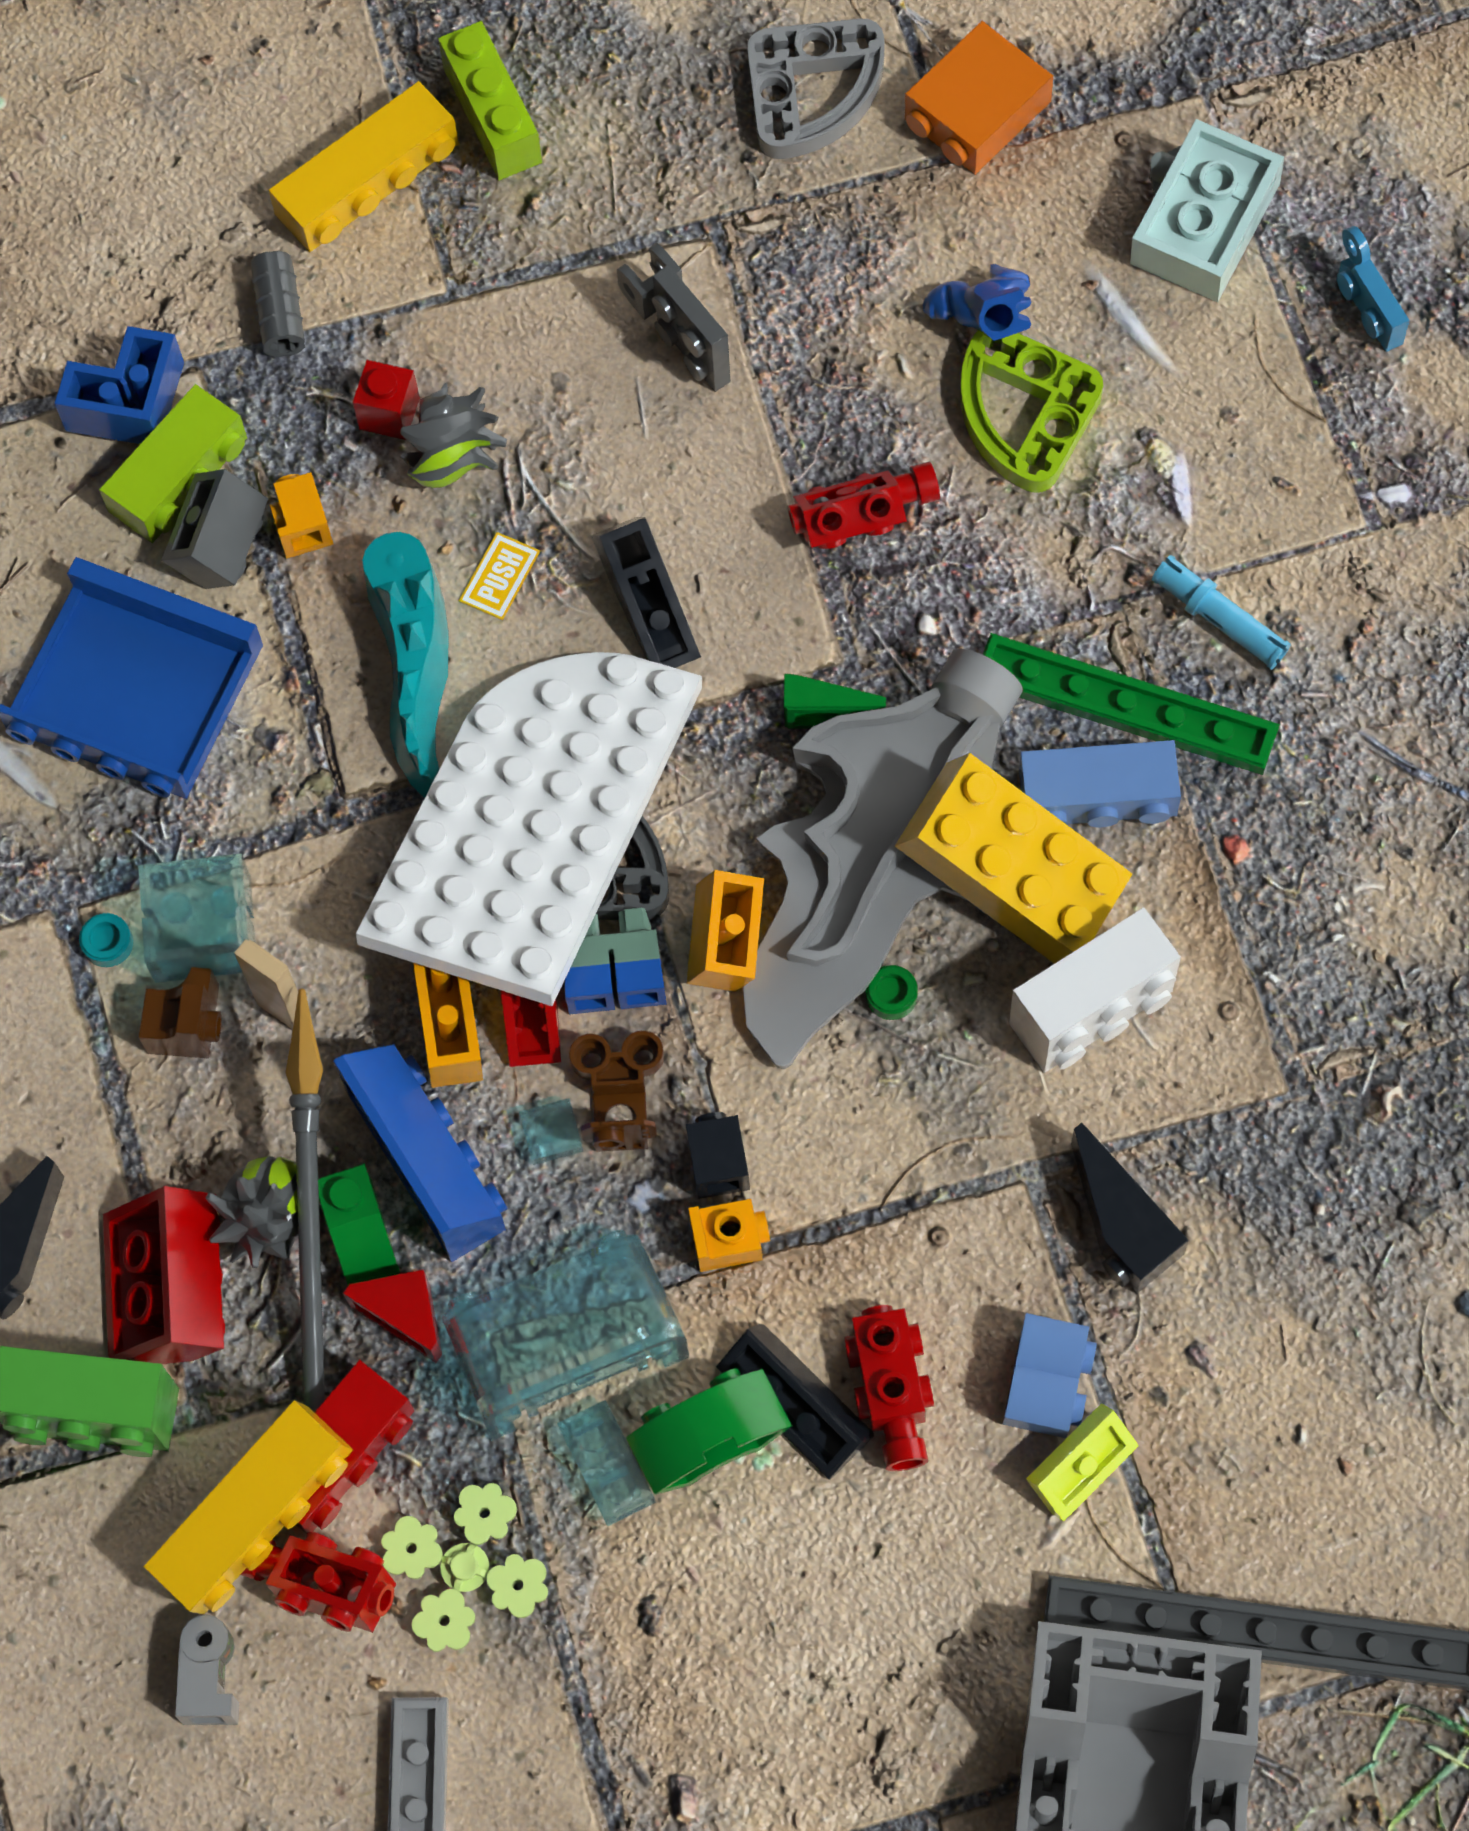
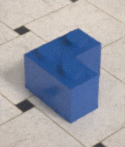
M127 326L115 369L67 361L54 403L67 432L141 444L171 411L184 366V360L175 334Z

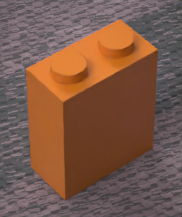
M981 21L905 93L904 120H906L909 128L921 138L927 137L939 146L951 163L957 166L963 165L976 175L1051 102L1053 75L993 28Z

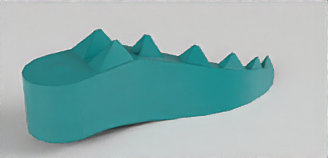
M392 532L374 539L366 548L362 561L368 600L385 636L392 661L393 694L390 706V738L397 763L409 783L425 798L440 769L436 757V724L448 678L449 630L444 598L426 549L420 540L414 536L402 532Z

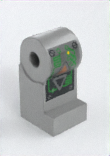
M196 1616L188 1621L182 1629L178 1659L175 1716L183 1725H238L239 1702L233 1694H225L226 1665L233 1657L235 1649L234 1638L223 1622L215 1616Z

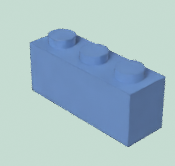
M1174 740L1022 751L1020 755L1019 778L1021 791L1066 825L1088 823L1091 827L1103 828L1115 825L1119 820L1139 819L1140 822L1146 824H1156L1178 814L1181 792Z

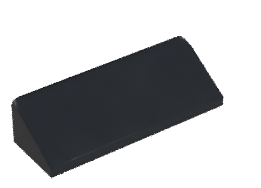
M764 1324L748 1328L716 1366L721 1373L731 1369H738L741 1375L763 1369L792 1425L782 1434L829 1480L874 1437L873 1431Z

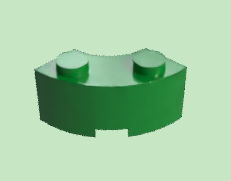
M731 1369L711 1380L709 1383L711 1388L671 1407L670 1403L658 1405L641 1416L644 1425L628 1435L626 1439L654 1495L691 1486L716 1469L743 1456L760 1451L792 1426L763 1369L741 1375L738 1369Z

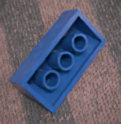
M393 1044L344 1054L333 1060L346 1093L451 1262H454L506 1230L502 1215L500 1214L507 1210L504 1200L492 1182L483 1187L474 1170L480 1167L477 1157L465 1139L456 1144L447 1129L454 1122L439 1097L429 1101L421 1088V1085L426 1083L427 1079L412 1055L403 1059Z

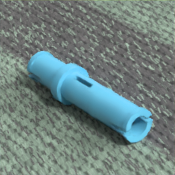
M1169 555L1155 571L1152 581L1156 584L1158 583L1185 603V610L1192 616L1201 615L1228 635L1233 641L1264 662L1268 668L1274 669L1288 652L1291 643L1287 640L1284 641L1248 612H1245L1217 591V584L1211 579L1202 580L1175 560L1174 556Z

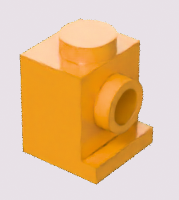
M312 472L303 475L289 474L276 480L273 484L279 501L269 505L286 559L334 545Z
M752 1199L700 1209L699 1206L688 1208L700 1272L763 1260L761 1243L770 1242V1235L765 1211L754 1212ZM732 1224L740 1226V1231L734 1236H726L720 1231L721 1226Z

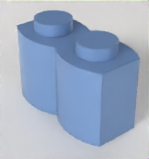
M1028 1313L1025 1314L1002 1425L1067 1438L1070 1425L1079 1426L1081 1424L1087 1395L1077 1393L1080 1373L1091 1374L1097 1343L1087 1341L1089 1326Z

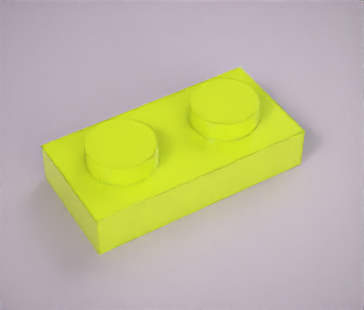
M1101 1403L1026 1480L1051 1514L1064 1522L1139 1445L1114 1410Z

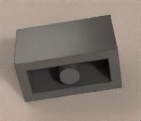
M226 469L195 474L161 561L204 589L236 585L237 580L242 576L246 568V556L253 538L262 526V514L269 498Z

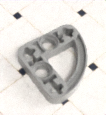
M850 19L774 27L759 30L751 36L747 48L757 140L760 150L766 156L773 159H786L805 155L838 140L862 119L878 93L884 71V34L882 28L876 22L870 19ZM866 38L868 48H859L857 39ZM837 39H842L843 52H837ZM820 40L825 42L829 49L823 55L811 56L806 54L803 47L809 41ZM790 44L795 46V57L789 56L788 45ZM772 48L774 58H765L763 49ZM862 68L851 91L835 108L818 119L800 126L794 75ZM776 85L784 88L787 94L780 101L770 102L761 96V92L768 86ZM773 118H782V129L785 139L775 140Z

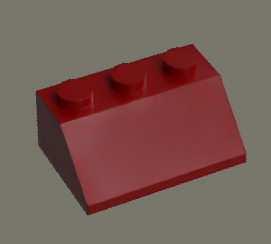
M163 1186L103 1214L108 1358L169 1364L194 1361L224 1349L225 1322L222 1314L221 1294L223 1273L220 1266L219 1243H210L209 1241L212 1234L220 1227V1219L217 1211L206 1200L207 1192Z

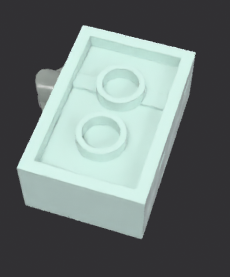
M1196 119L1181 146L1169 152H1157L1151 159L1149 179L1152 184L1154 198L1132 238L1130 264L1218 303L1280 185L1284 156Z

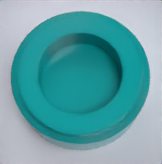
M103 913L93 916L83 925L79 935V943L83 953L91 963L99 967H114L124 962L130 955L133 948V935L127 923L121 917L110 913Z

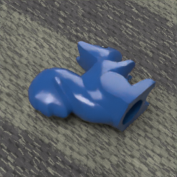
M991 264V279L970 287L963 281H949L932 289L923 301V311L931 319L948 320L954 317L959 324L973 327L989 336L993 341L1027 330L1031 326L1029 317L1019 313L1031 305L1030 297L1024 296V293L1030 287L1029 276L1015 269Z

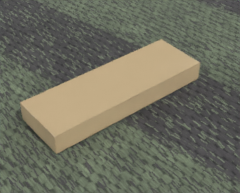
M245 939L234 954L257 1005L293 1030L298 990L288 966L252 940L248 941Z

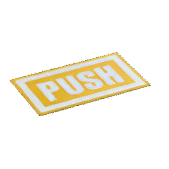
M496 532L459 601L503 620L536 561L540 550Z

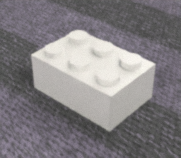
M1143 907L1014 989L1009 1025L1044 1073L1057 1065L1060 1069L1068 1068L1085 1055L1086 1050L1084 1048L1099 1038L1104 1042L1115 1038L1129 1026L1127 1020L1144 1010L1148 1015L1167 1004L1172 998L1170 993L1173 991L1181 956Z

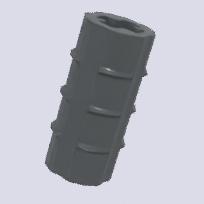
M282 251L258 254L251 260V270L263 351L269 356L274 357L295 355L305 348V339L302 326L303 317H301L299 305L300 297L297 293V276L294 273L292 256Z

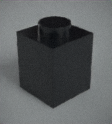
M712 1112L698 1116L695 1119V1123L685 1124L698 1199L750 1190L749 1174L738 1115L727 1117L723 1112Z

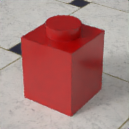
M366 360L352 402L359 430L406 440L401 435V428L412 424L420 399L414 370Z

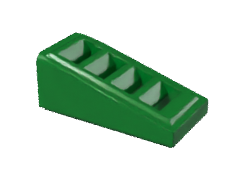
M784 674V717L787 729H811V727L839 715L886 708V697L800 675Z

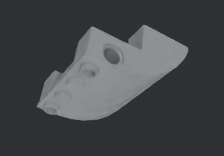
M1038 1621L1014 1831H1246L1248 1786L1258 1744L1262 1651Z

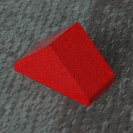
M501 990L509 1066L560 1063L561 1044L557 997L553 1006H549Z
M424 1269L349 1284L343 1294L351 1308L435 1363L438 1362L442 1356V1349L430 1283Z

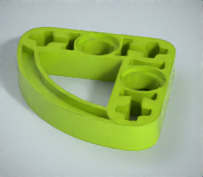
M978 330L967 348L961 373V410L969 436L988 464L1011 483L1033 493L1044 492L1050 489L1059 478L1100 405L1103 393V378L1099 371L1092 366L1020 333L993 341L989 336ZM994 343L1002 345L1001 351L994 352L992 356L985 354V347L991 348ZM1018 351L1019 354L1015 361V367H1010V359L1014 360L1015 352ZM1032 360H1040L1048 364L1051 371L1047 376L1035 379L1026 375L1023 367ZM983 373L1046 401L1018 452L1012 449L1000 437L988 418L981 394V378ZM1082 382L1088 384L1089 390L1081 393L1076 402V409L1069 405L1072 399L1073 387L1078 388ZM1053 419H1063L1070 423L1073 431L1066 437L1056 438L1047 433L1045 425ZM1043 447L1048 451L1045 460V470L1040 469L1036 475L1030 474L1028 472L1029 465L1036 464Z

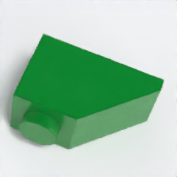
M365 1164L319 1178V1200L348 1286L349 1284L401 1274L375 1189Z

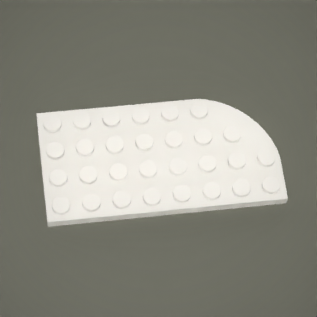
M592 652L567 655L537 663L515 673L492 688L474 705L463 722L356 932L357 944L553 1006L702 689V676L633 655Z

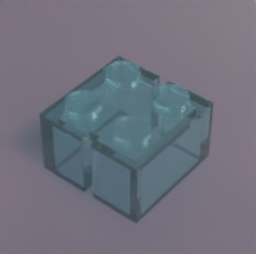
M242 853L138 865L141 910L146 917L142 918L144 960L155 983L185 980L191 967L211 968L215 976L243 973L234 952L245 939L248 941L252 940L255 943L256 940L255 928L251 921V918H254L251 875Z

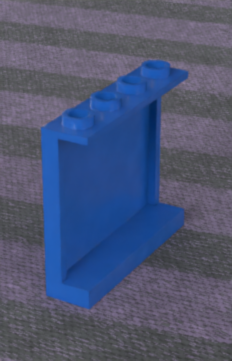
M75 557L67 572L73 586L11 707L0 704V719L6 728L5 732L23 744L33 745L34 741L50 746L53 753L67 761L78 762L81 758L94 763L99 771L111 778L123 780L127 776L142 782L141 784L145 789L155 795L167 798L170 794H174L187 799L263 647L257 626L251 622Z

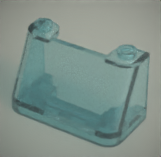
M625 1230L611 1232L596 1241L597 1247L478 1296L477 1292H468L452 1299L448 1303L449 1310L442 1316V1321L491 1441L516 1431L513 1421L522 1416L521 1411L524 1409L529 1418L539 1414L538 1407L633 1367H637L639 1372L649 1368L647 1358L652 1357V1360L661 1359L665 1368L689 1358L686 1336L638 1235H627Z

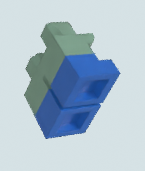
M645 908L624 909L618 912L620 933L600 935L598 914H595L565 978V998L569 1015L615 1010L611 962H615L620 1009L667 1005L656 929L651 930Z

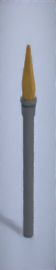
M301 988L298 991L285 1073L292 1091L289 1104L295 1108V1110L291 1111L293 1132H295L303 1404L315 1412L325 1401L317 1132L319 1131L320 1110L316 1109L321 1104V1097L317 1093L323 1074V1067L316 1043L306 992Z

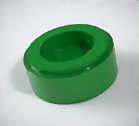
M888 965L881 967L866 988V1001L869 1008L875 1015L886 1020H897L907 1016L917 1003V982L907 969L900 966Z

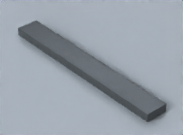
M1050 1575L1048 1578L1044 1622L1262 1651L1261 1663L1469 1691V1631Z

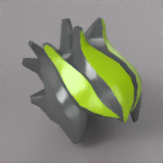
M444 383L441 390L420 399L419 424L401 428V435L419 450L417 452L403 453L400 456L411 467L407 475L423 486L443 488L456 482L475 467L497 470L498 465L482 448L490 447L495 450L496 447H506L507 439L484 426L489 423H495L499 418L494 414L483 412L485 403L479 404L485 393V388L479 387L467 396L452 397L448 395L447 383Z
M273 1156L256 1158L249 1161L246 1166L237 1169L226 1184L220 1198L212 1193H208L206 1196V1200L224 1217V1222L209 1238L210 1243L235 1242L230 1262L233 1263L248 1254L252 1268H258L260 1254L263 1251L283 1260L288 1259L290 1250L298 1236L296 1162L282 1156L277 1158Z

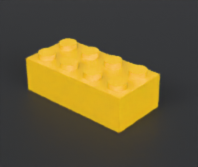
M971 753L945 764L895 844L897 849L1054 964L1095 938L1132 876L1130 871Z

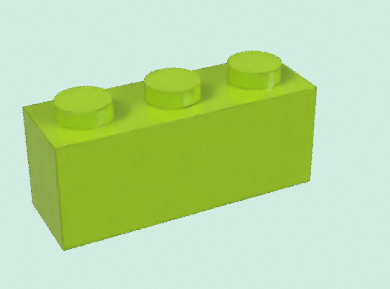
M479 21L439 37L443 69L498 180L541 164L542 156L538 131L483 22Z
M195 384L99 489L108 512L153 544L162 532L167 533L175 527L194 475L219 470L226 461H233L241 453L247 439L241 416Z

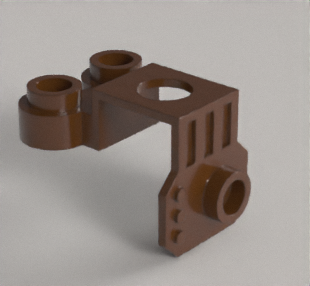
M636 1031L624 1040L621 1052H611L608 1042L599 1035L585 1034L578 1037L572 1043L569 1051L571 1066L579 1077L591 1080L594 1097L595 1122L581 1126L583 1141L592 1142L596 1152L648 1149V1139L656 1137L657 1130L655 1122L647 1120L644 1077L655 1074L663 1065L664 1050L661 1040L652 1032ZM646 1050L653 1054V1058L647 1064H638L634 1060L636 1053ZM590 1053L601 1057L600 1063L592 1068L582 1064L583 1058ZM619 1105L631 1108L636 1115V1120L605 1121V1118L610 1109Z

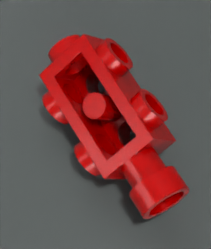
M929 461L911 466L910 472L897 476H892L888 470L876 474L864 473L857 476L854 480L825 488L820 486L813 487L807 493L793 496L795 504L788 505L787 509L795 535L802 533L811 548L818 546L821 549H831L843 545L849 537L864 533L869 536H877L892 531L894 525L907 522L904 504L918 501L920 505L940 500V489L936 473ZM867 484L875 485V488L861 491L862 487ZM819 497L828 498V501L813 505L814 501Z
M891 1305L869 1307L861 1312V1316L852 1318L854 1335L844 1337L849 1368L860 1367L864 1385L854 1388L859 1419L870 1418L873 1432L884 1430L886 1444L882 1446L886 1470L905 1471L918 1468L927 1464L929 1460L925 1440L918 1437L916 1424L925 1423V1408L934 1407L929 1375L918 1376L915 1356L924 1355L918 1323L908 1325L905 1308L893 1310ZM889 1333L894 1337L893 1341L887 1346H880L873 1340L874 1336ZM896 1383L904 1388L902 1395L896 1398L888 1397L883 1391L885 1386H893Z
M309 1532L305 1540L290 1535L284 1548L277 1547L272 1539L269 1543L273 1545V1549L269 1556L254 1570L250 1571L246 1568L240 1574L256 1581H262L267 1578L265 1584L276 1596L275 1604L283 1610L297 1616H304L306 1610L321 1615V1619L330 1626L345 1632H350L354 1626L373 1633L380 1617L387 1614L391 1608L394 1599V1588L396 1586V1582L383 1567L384 1560L379 1555L361 1547H355L351 1555L336 1551L338 1545L334 1541L316 1532ZM315 1581L319 1587L314 1589L309 1586Z

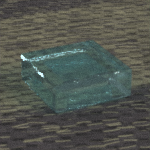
M569 1098L519 1111L533 1165L584 1152Z

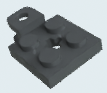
M655 243L648 248L651 256V262L649 263L655 274L642 282L636 273L628 265L624 264L617 269L618 286L644 320L654 313L657 314V321L654 323V326L660 338L669 347L675 344L684 355V363L691 375L697 381L704 379L716 392L731 382L728 334L682 280V269L663 247Z

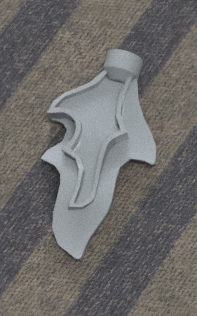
M954 649L935 679L931 690L899 706L836 716L811 727L793 747L796 769L808 771L821 780L826 795L809 816L774 825L756 838L757 842L782 864L788 885L783 903L757 950L755 979L743 988L747 1029L777 1068L786 1069L791 1066L813 1035L866 990L880 970L902 924L917 902L941 890L964 898L897 849L895 844L947 762L971 753L992 769L1000 728L1005 723L1023 692L1022 685L1018 679L994 660L972 650Z

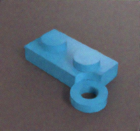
M1356 226L1346 228L1342 232V239L1349 258L1341 261L1337 274L1339 289L1347 300L1353 299L1360 310L1361 320L1368 335L1373 339L1377 338L1384 350L1388 352L1403 345L1410 320L1371 261L1369 245L1364 234Z

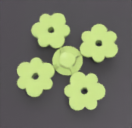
M489 1483L483 1489L476 1485H469L462 1489L459 1495L461 1507L455 1511L454 1521L458 1526L465 1527L464 1533L470 1543L457 1544L451 1547L444 1556L441 1547L435 1542L438 1537L436 1528L430 1524L421 1526L419 1520L413 1516L400 1518L395 1525V1532L389 1531L382 1537V1546L387 1550L383 1556V1565L390 1574L400 1575L405 1572L410 1579H419L423 1576L425 1568H434L441 1562L442 1578L452 1589L443 1591L439 1598L435 1595L425 1596L421 1601L423 1611L417 1613L412 1620V1630L419 1638L427 1639L429 1649L434 1652L442 1651L446 1645L451 1649L459 1650L469 1643L470 1631L468 1627L475 1622L476 1616L471 1608L464 1607L465 1600L460 1592H469L477 1589L484 1583L486 1578L489 1588L494 1591L492 1595L493 1605L500 1610L508 1608L510 1613L517 1618L530 1616L535 1609V1602H543L548 1596V1589L543 1584L547 1571L545 1565L540 1560L529 1559L524 1562L521 1556L512 1554L506 1558L505 1566L498 1565L489 1571L488 1557L477 1546L486 1543L490 1536L494 1539L504 1538L508 1533L506 1523L512 1521L517 1513L515 1501L508 1496H502L500 1486L495 1483ZM483 1511L490 1512L487 1518L480 1517ZM410 1546L417 1547L414 1553L407 1552ZM521 1582L523 1583V1588L515 1590L514 1585ZM449 1618L450 1622L448 1625L442 1626L440 1625L441 1620Z

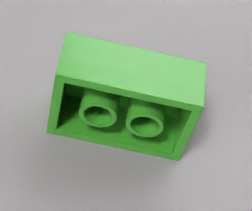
M0 1346V1423L3 1425V1429L8 1430L11 1434H15V1441L29 1445H46L47 1438L67 1440L68 1447L82 1451H99L100 1444L120 1446L121 1453L136 1457H152L153 1450L169 1452L179 1387L162 1364Z

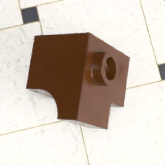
M191 967L187 978L180 985L171 989L146 988L139 1039L147 1054L209 1059L211 1042L219 1041L222 1028L221 1012L216 1011L219 983L211 968Z

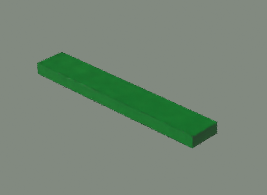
M990 633L983 655L1002 665L1018 679L1023 688L1019 698L1153 741L1174 740L1175 748L1260 775L1264 774L1280 724Z

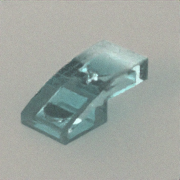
M606 1400L557 1423L561 1435L607 1527L656 1503L652 1491Z

